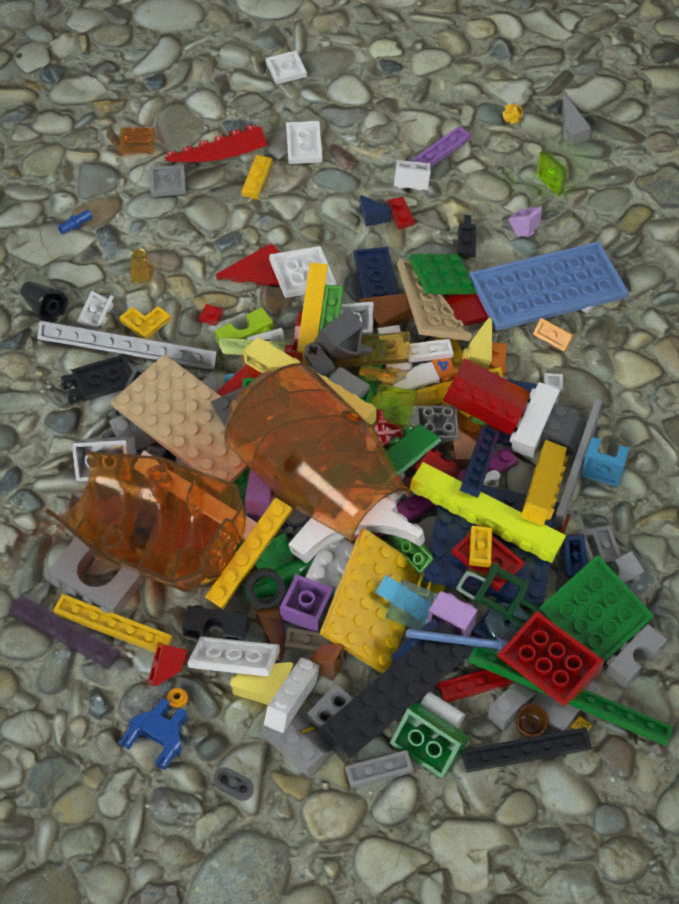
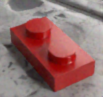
M403 196L387 200V206L391 208V215L398 230L415 225V220Z

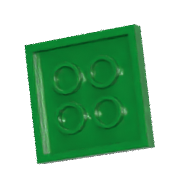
M410 254L409 261L426 294H475L476 288L469 278V273L459 254Z

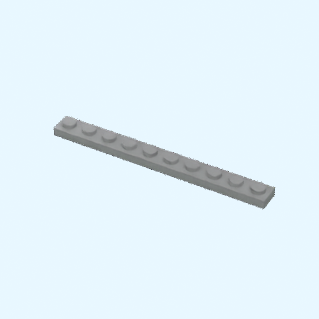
M39 321L37 339L155 360H158L165 354L177 364L212 370L216 369L218 351Z

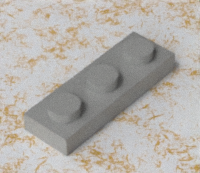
M405 750L345 766V772L350 788L354 789L413 773V767L408 751Z

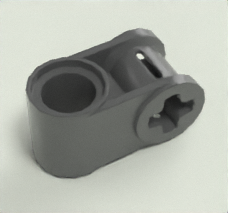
M311 342L306 345L305 358L315 372L322 376H328L336 371L332 361L326 356L319 344Z

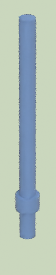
M407 629L406 637L494 648L496 651H501L508 644L506 639L490 640Z

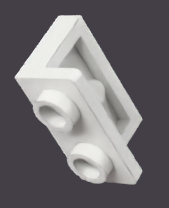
M91 291L76 322L94 330H97L99 326L103 327L108 318L105 316L106 312L110 313L114 303H112L114 296L110 295L107 299Z

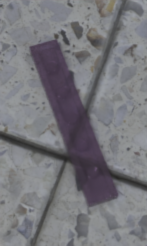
M20 595L9 609L10 614L110 670L121 655L120 650L23 595Z

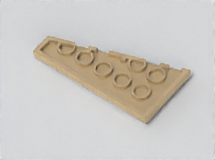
M399 259L397 266L418 333L424 336L470 341L472 334L469 331L466 332L462 321L454 317V311L441 294H426L410 261Z

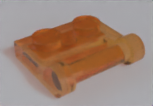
M121 128L119 154L148 153V155H153L154 128ZM125 145H148V146H125Z

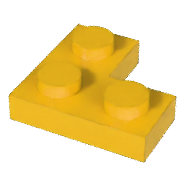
M132 306L119 317L121 323L140 338L146 339L171 321V315L159 306L146 316Z

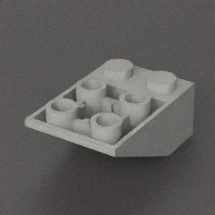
M399 407V427L402 428V435L404 434L403 430L409 425L416 426L421 424L441 439L437 445L452 441L453 439H459L456 407Z

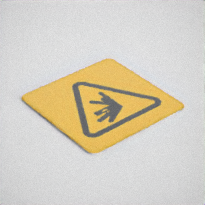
M581 716L571 725L573 729L586 727L587 731L592 727Z

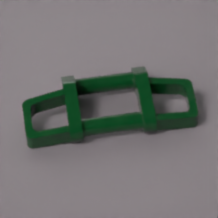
M496 562L491 564L486 576L472 569H466L457 583L456 589L459 592L468 596L476 603L480 602L502 614L503 618L521 626H524L535 612L538 611L537 605L524 597L530 581L525 578L522 580L500 568ZM495 574L519 587L508 607L484 595L492 583ZM467 576H472L482 581L476 593L462 586ZM520 602L533 610L527 620L513 615Z

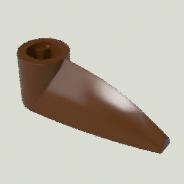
M277 605L267 609H258L255 611L256 618L267 643L280 645V652L276 659L277 663L283 660L285 651V634Z

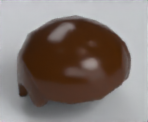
M533 703L523 706L515 719L517 731L526 738L542 735L549 723L546 710L542 706Z

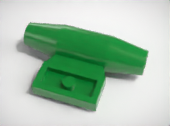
M282 533L271 540L254 566L257 569L269 568L276 571L284 581L285 590L290 588L296 574L302 577L306 576L314 557L308 563L301 559L292 560L293 554L288 545V538L285 533ZM264 576L255 581L253 591L257 598L264 599L275 595L277 585L274 579ZM243 587V591H244V594H245L247 600H248L249 602H251V601L249 600V598L247 597L245 587Z

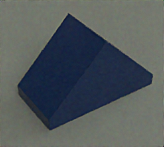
M363 195L360 196L359 209L365 226L390 222V207Z
M584 534L566 536L561 546V554L568 576L576 575L587 565Z

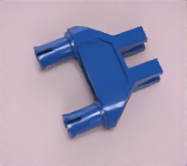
M164 698L160 700L153 711L133 717L128 723L129 729L119 741L122 747L126 746V749L130 750L139 735H143L163 746L164 750L154 762L162 770L167 769L175 755L181 754L182 747L179 731L188 719L187 711L180 707L171 720L166 719L165 717L171 707L169 706L170 702Z

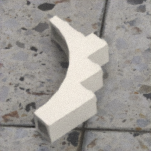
M380 494L367 510L359 504L354 505L349 502L336 518L330 512H323L318 509L288 545L292 554L308 563L318 552L330 544L346 537L358 535L360 530L364 528L371 533L398 536L418 546L423 544L425 538L423 529L417 524L412 525L407 521L406 517L398 513L397 504L392 498H386Z

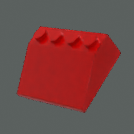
M464 358L442 401L510 436L520 420L531 392Z
M538 611L535 612L497 655V657L563 707L567 706L594 681L602 671L604 663L603 659Z

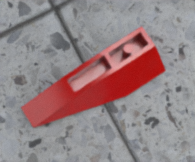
M251 124L245 126L243 131L236 129L228 132V136L223 134L214 137L215 140L210 142L208 140L201 141L199 146L192 147V145L183 147L181 152L177 153L176 150L166 153L167 156L163 158L164 161L173 162L221 160L265 147L267 143L262 127Z

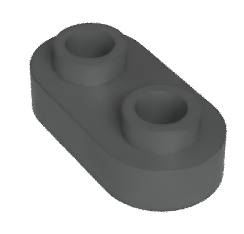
M222 767L215 771L213 781L215 787L240 801H246L253 796L254 786L249 778L227 767ZM227 778L228 782L222 783L221 780ZM242 788L247 789L245 793L239 792Z

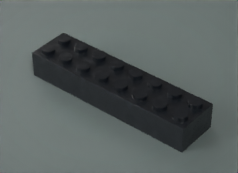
M444 621L432 631L455 635ZM422 639L316 731L345 764L471 654L470 651L463 644Z

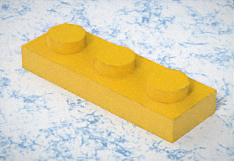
M260 155L255 156L241 191L242 196L254 199L259 198L272 165V158Z

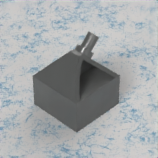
M349 308L324 327L314 340L315 343L320 345L326 356L334 360L354 358L357 355H362V353L372 354V347L361 344L364 325Z

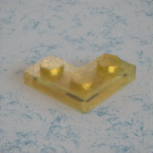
M365 365L360 368L359 375L364 376L368 381L379 380L384 385L393 386L406 379L407 371L393 367L380 369Z

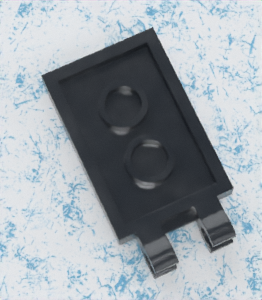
M122 354L71 369L72 374L61 376V385L64 390H67V399L70 404L76 403L80 398L85 402L124 390L132 370L125 355Z

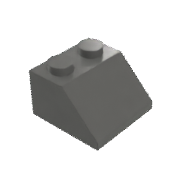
M555 403L543 429L540 444L543 445L545 440L566 447V453L576 457L587 423L574 409Z

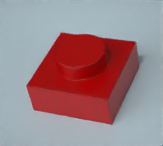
M206 304L199 316V321L217 326L223 314V308Z

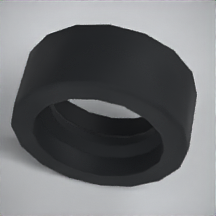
M261 568L249 575L246 580L245 590L252 604L259 608L267 609L281 602L285 593V585L276 571L269 568ZM260 577H271L276 582L277 591L271 599L261 600L255 596L253 585Z

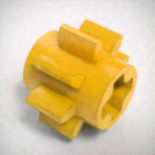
M510 103L504 106L506 110L502 114L507 123L516 124L521 121L520 117L523 116V110L520 105Z

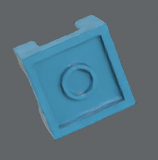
M591 437L581 476L618 487L629 448L620 446L616 457L599 453L597 451L601 440Z

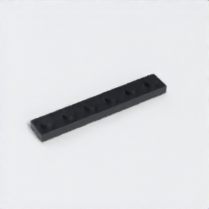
M583 727L463 749L461 755L465 771L469 773L591 750L592 745L587 728Z

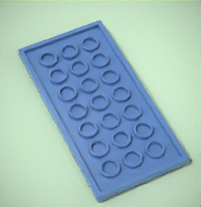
M599 241L469 273V278L476 288V293L488 317L492 318V325L495 331L538 321L541 318L546 319L591 306L594 307L625 299L629 295Z

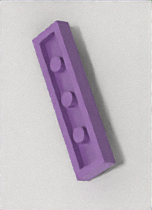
M458 126L413 158L412 162L430 163V168H432L471 139V134Z

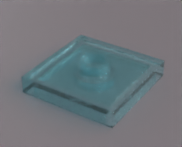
M402 579L385 617L415 630H420L427 624L429 609L439 594Z

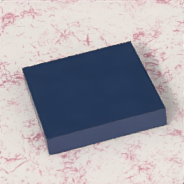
M432 619L420 631L432 632L439 624L435 619ZM408 639L390 658L397 662L422 639Z

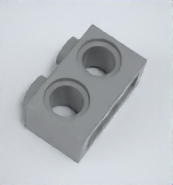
M334 684L308 712V721L319 729L325 723L321 718H331L348 704L353 697ZM342 702L344 703V705L338 707L335 705V703Z

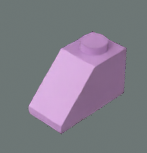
M541 206L520 209L508 218L517 237H529L535 233L534 230L540 226Z

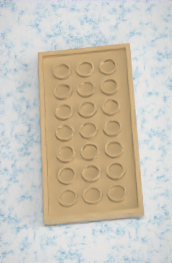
M165 354L111 401L112 407L222 493L251 466L252 459L257 460L276 442V438L270 434L258 438L257 441L246 444L240 449H236L233 441L211 407V401L221 396Z

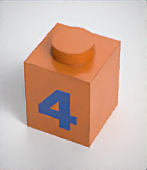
M450 358L431 360L440 378V383L454 379L456 370Z

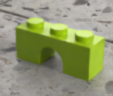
M261 307L246 315V329H236L229 323L215 330L216 343L219 345L220 338L247 340V337L274 330L273 321Z

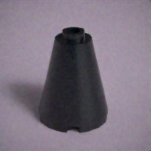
M32 281L24 283L20 289L21 296L41 321L56 322L58 320L56 318L60 315L63 316L67 309L68 298L60 289Z

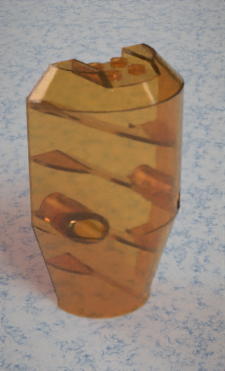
M294 363L271 367L270 370L253 380L245 389H240L232 400L227 415L225 443L285 504L343 535L350 542L354 540L355 532L363 518L382 499L397 491H403L407 497L411 496L410 489L403 483L373 426L309 365Z
M88 450L86 453L90 463L89 479L80 500L73 508L63 514H55L49 509L45 511L47 515L59 521L101 559L182 592L196 591L221 576V573L234 556L238 544L243 542L246 530V513L237 484L160 456L102 453ZM150 526V533L148 535V538L145 541H143L147 533V530ZM144 527L145 533L139 534L138 528Z

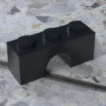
M188 605L182 624L183 636L199 639L200 636H205L209 628L219 627L223 630V639L245 641L249 625L248 615H244L241 612H225L218 608L207 609L200 605Z

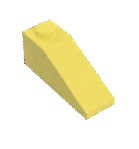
M492 318L487 319L462 354V359L465 358L485 369L488 368L492 361Z

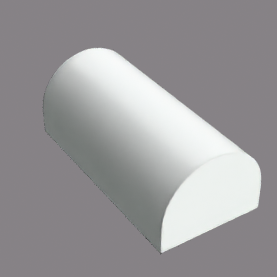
M431 692L425 695L420 704L456 728L459 727L466 715Z

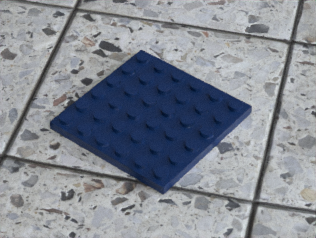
M485 485L481 489L482 493L522 513L527 495ZM560 502L555 503L551 519H546L544 523L554 530L557 523L555 522L556 512ZM438 505L429 551L434 559L425 568L422 581L452 588L457 587L458 581L469 567L451 552L470 533L471 527L477 526V524L470 523L465 518L453 514L448 509ZM492 533L493 537L525 562L524 567L515 576L522 580L525 578L530 581L524 597L537 605V607H540L544 604L550 562L541 560L537 555L524 551L519 546L507 542L502 537ZM467 576L462 586L476 593L482 581L475 577ZM508 581L498 592L489 586L484 595L512 601L519 587Z

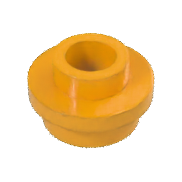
M182 688L170 690L167 694V700L170 702L169 706L175 709L185 706L188 701L186 691ZM180 695L181 697L180 699L176 700L174 699V696Z

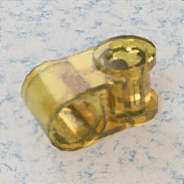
M136 249L131 253V283L150 282L147 254L142 249Z

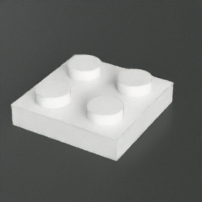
M297 51L266 58L267 67L276 85L307 77V72Z

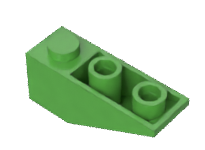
M390 534L386 535L420 574L424 572L425 568L434 559L425 541L421 546H418L407 539Z

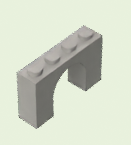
M76 536L48 570L50 582L57 588H64L72 597L77 596L83 602L99 607L106 614L112 612L119 615L144 583L142 573L125 563L116 576L106 585L92 587L84 584L80 580V575L96 554L93 544Z

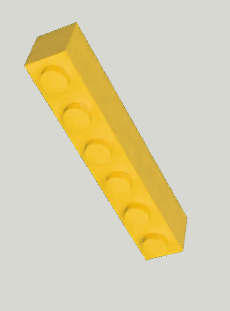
M545 440L537 459L521 518L541 526L544 525L546 519H551L557 500L556 497L560 489L559 486L563 478L565 464L568 456H565L566 447Z

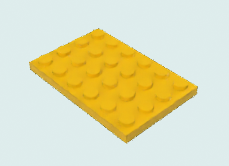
M364 528L358 534L319 634L335 644H342L345 651L383 674L392 666L393 660L390 657L398 650L410 614L381 597L375 591L384 576L387 575L415 593L421 574L401 552Z

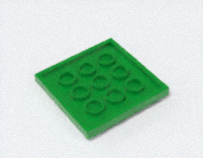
M599 555L593 558L538 608L543 616L603 659L604 662L654 617L651 611Z

